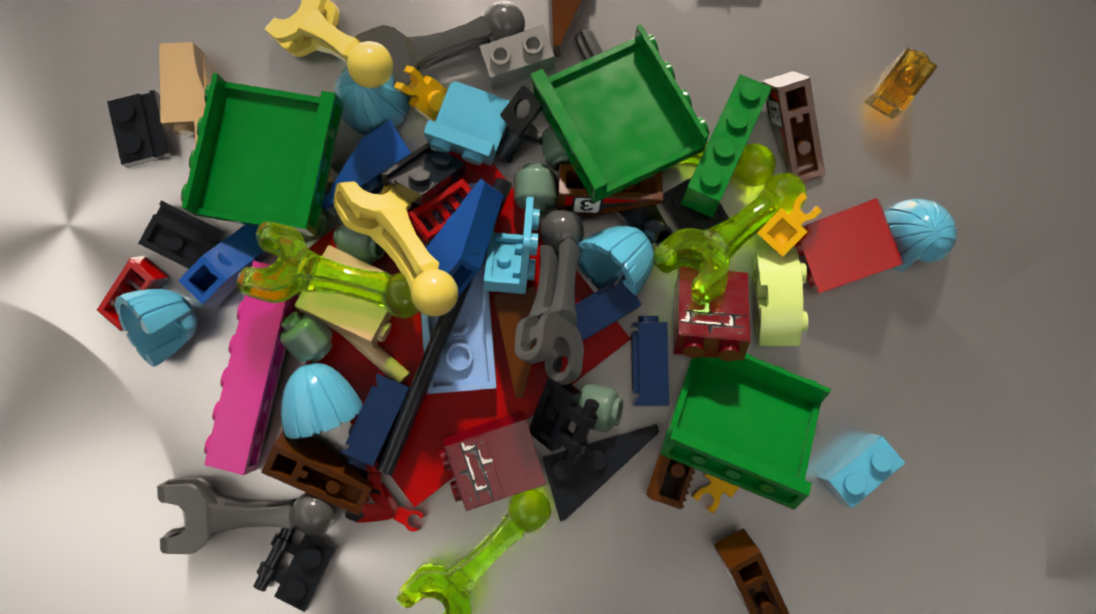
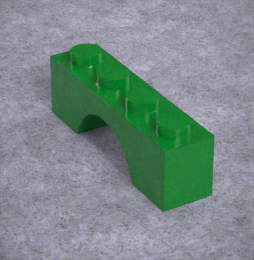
M739 75L686 189L682 205L713 218L772 87L744 75Z

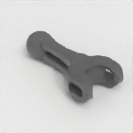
M500 1L492 4L486 10L484 16L444 32L406 37L394 27L381 25L362 32L354 38H357L360 43L373 41L383 45L393 59L392 75L394 77V86L396 82L404 83L408 86L411 78L409 74L404 72L407 65L415 67L421 72L435 61L452 53L524 32L525 18L518 6L511 2Z
M558 209L549 213L541 224L540 234L544 244L540 246L541 266L539 285L529 316L522 318L517 324L514 349L517 357L528 364L545 360V372L549 378L561 385H566L575 381L580 376L584 356L582 337L576 326L577 315L575 308V277L577 261L581 251L578 244L583 240L584 226L579 216L574 212ZM533 342L536 343L533 349L529 351L530 346L533 344ZM563 356H566L568 358V365L563 372H560Z
M198 477L169 479L157 485L158 500L161 503L178 505L185 512L187 518L186 527L174 528L159 539L160 551L164 554H193L213 538L215 533L245 527H280L291 529L295 526L306 535H320L332 527L337 516L336 505L306 492L296 499L255 502L220 496L209 482Z

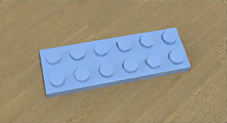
M472 183L468 185L471 189H473L477 183ZM457 193L454 197L461 204L463 199ZM446 201L443 205L452 216L454 211ZM413 202V210H414L415 208H417V207L420 206V205H418V204H416V203ZM434 210L432 212L433 216L439 224H442L444 221ZM422 219L421 222L423 223V225L426 227L428 231H431V227L428 225L425 219ZM486 253L481 269L473 279L427 394L497 388L489 291H483ZM421 313L423 348L425 352L439 316H427Z

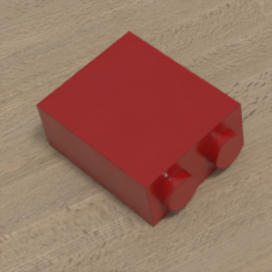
M877 198L802 226L808 232L795 244L798 255L800 257L805 256L809 265L807 269L809 285L812 289L817 287L819 293L904 264L881 203Z

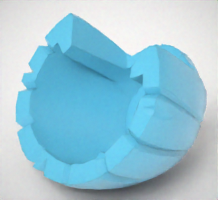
M346 66L336 80L334 92L343 103L341 118L358 133L367 135L389 120L397 129V126H400L405 120L404 116L408 114L410 108L408 104L410 98L394 89L393 75L380 87L365 88L353 81Z
M921 198L908 199L898 202L893 207L887 209L888 211L884 212L904 263L893 267L892 269L903 272L916 260L928 263L942 260L956 245L957 228L955 227L954 219L947 212V209L934 201Z
M623 225L604 229L590 235L578 244L581 251L577 262L580 263V268L586 274V277L592 278L591 283L599 290L612 282L615 283L624 273L626 277L623 281L624 286L636 295L646 283L654 265V248L647 236L635 227Z
M146 289L125 293L115 299V309L119 315L120 324L124 331H128L126 336L132 346L136 347L138 354L152 367L161 364L176 353L193 337L196 331L198 321L194 309L177 292L165 289Z
M323 363L303 365L290 376L283 392L281 420L285 436L291 439L305 438L315 433L320 434L321 431L327 432L341 426L340 422L347 423L360 413L363 407L362 402L349 382L331 366Z

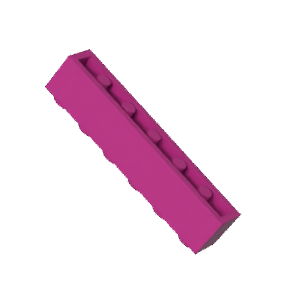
M253 261L252 267L248 269L245 276V286L247 287L245 297L237 309L236 316L239 322L236 334L232 336L229 342L228 351L231 355L228 367L223 371L220 385L223 387L221 397L212 413L214 426L212 434L209 435L204 446V453L207 454L204 465L240 475H246L257 470L286 348L280 342V336L284 330L281 324L296 310L295 303L299 298L298 295L305 272Z

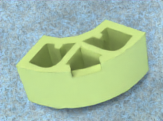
M790 249L783 257L775 250L755 251L752 271L754 289L753 326L758 346H800L802 332H807L808 314L806 311H803V284L806 283L807 268L805 263H800L797 249Z

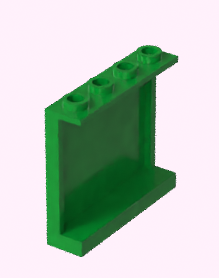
M642 24L636 27L635 38L547 77L543 68L530 74L531 92L543 105L542 112L593 204L689 159L705 149L709 137V129L705 120L702 117H697L692 109V101L688 92L685 89H680L675 81V73L671 64L668 61H663L653 35L646 33Z
M213 73L211 83L205 89L204 99L206 105L203 117H200L197 123L198 139L195 150L191 152L189 157L190 173L188 181L181 191V208L199 217L316 237L343 111L342 101L334 92L321 91V96L317 97L226 82L218 73Z
M746 353L743 361H724L720 358L711 357L690 358L660 455L795 510L810 494L812 483L806 481L805 478L820 406L830 394L831 389L818 384L814 380L805 379L788 372L782 367L754 358Z

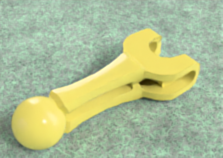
M302 0L301 6L290 18L281 20L274 17L264 29L280 46L294 57H303L318 50L341 58L347 63L350 77L362 87H380L392 75L393 59L383 45L373 41L360 43L357 38L348 36L336 29L339 20V9L330 0Z
M354 181L337 183L333 203L343 224L355 232L370 236L393 259L406 280L411 300L417 310L427 316L434 317L448 313L457 302L458 287L450 274L438 269L439 262L427 251L416 235L408 217V209L411 207L412 201L395 192L394 187L390 184L387 187L383 186L379 195L364 191Z

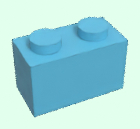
M868 434L820 474L818 478L840 504L853 508L903 466L905 462L882 435Z

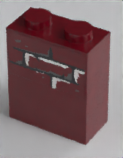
M679 266L674 286L673 354L685 355L690 358L711 357L720 358L724 361H743L751 342L748 273Z
M522 411L443 437L445 448L439 450L445 470L451 468L453 470L455 481L450 482L452 493L456 502L463 501L466 511L546 484L528 423Z

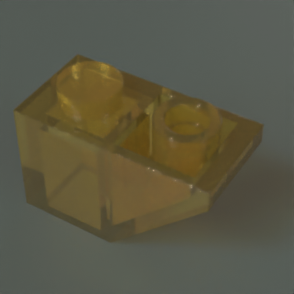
M907 47L884 69L864 103L893 120L906 109L938 65L931 62L925 53L911 50Z

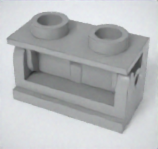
M544 25L479 46L492 90L530 78L531 73L542 68L544 72L555 69V56Z

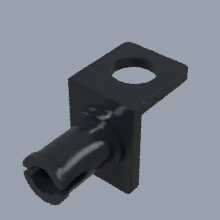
M526 86L520 87L500 114L510 127L508 133L501 140L496 153L504 162L511 163L526 141L542 145V134L532 122L542 111L543 105ZM526 99L530 105L529 112L524 118L518 117L517 107L521 101Z
M656 205L615 212L625 220L628 226L641 230L650 240L651 244L655 243L658 247H665L671 243L674 232L667 226Z

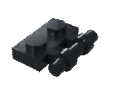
M548 376L529 430L531 435L551 452L563 446L566 449L564 460L575 464L579 455H582L588 445L586 438L589 430L595 427L598 420L596 413L599 403L596 400L587 399L582 408L578 404L582 394L580 390L571 383L561 385ZM571 420L577 424L573 433L568 430Z
M295 526L291 529L282 528L280 533H275L270 543L273 547L266 561H262L256 571L258 577L253 587L265 592L270 581H275L280 585L274 597L305 612L308 610L339 546L317 535L306 534L300 543L292 539L297 529ZM285 552L294 555L287 571L278 567Z

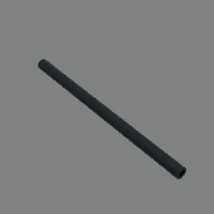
M496 178L493 185L495 189L504 195L494 228L512 187V183L502 178ZM473 279L458 296L455 306L448 313L438 318L376 470L391 476L394 474Z

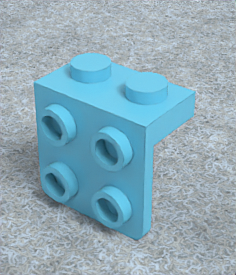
M452 82L449 85L436 121L428 120L423 133L430 144L429 146L439 152L449 153L451 151L462 155L464 160L472 164L481 165L484 163L492 166L507 127L500 114L510 101L460 82Z
M526 197L523 235L492 233L487 247L483 291L526 294L527 280L534 281L536 259H529V255H537L538 234L531 233V230L538 231L540 209H533L534 197Z

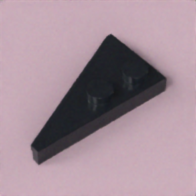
M657 424L590 442L585 452L579 455L575 464L564 460L566 450L542 456L560 522L565 521L659 433Z

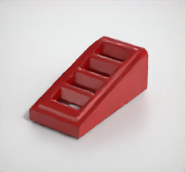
M464 179L459 180L440 192L423 206H418L408 213L414 231L425 247L433 240L451 216L443 204L447 201L455 212L460 204L454 196L458 193L464 200L470 192L471 188ZM434 210L444 221L442 224H439L433 216L432 212ZM422 219H425V221L431 227V231H428L426 229V227L421 222Z
M147 257L130 258L97 308V311L117 329L124 331L118 319L119 315L113 306L116 302L115 299L123 293L138 291L131 285L133 282L140 287V290L160 289L169 276Z

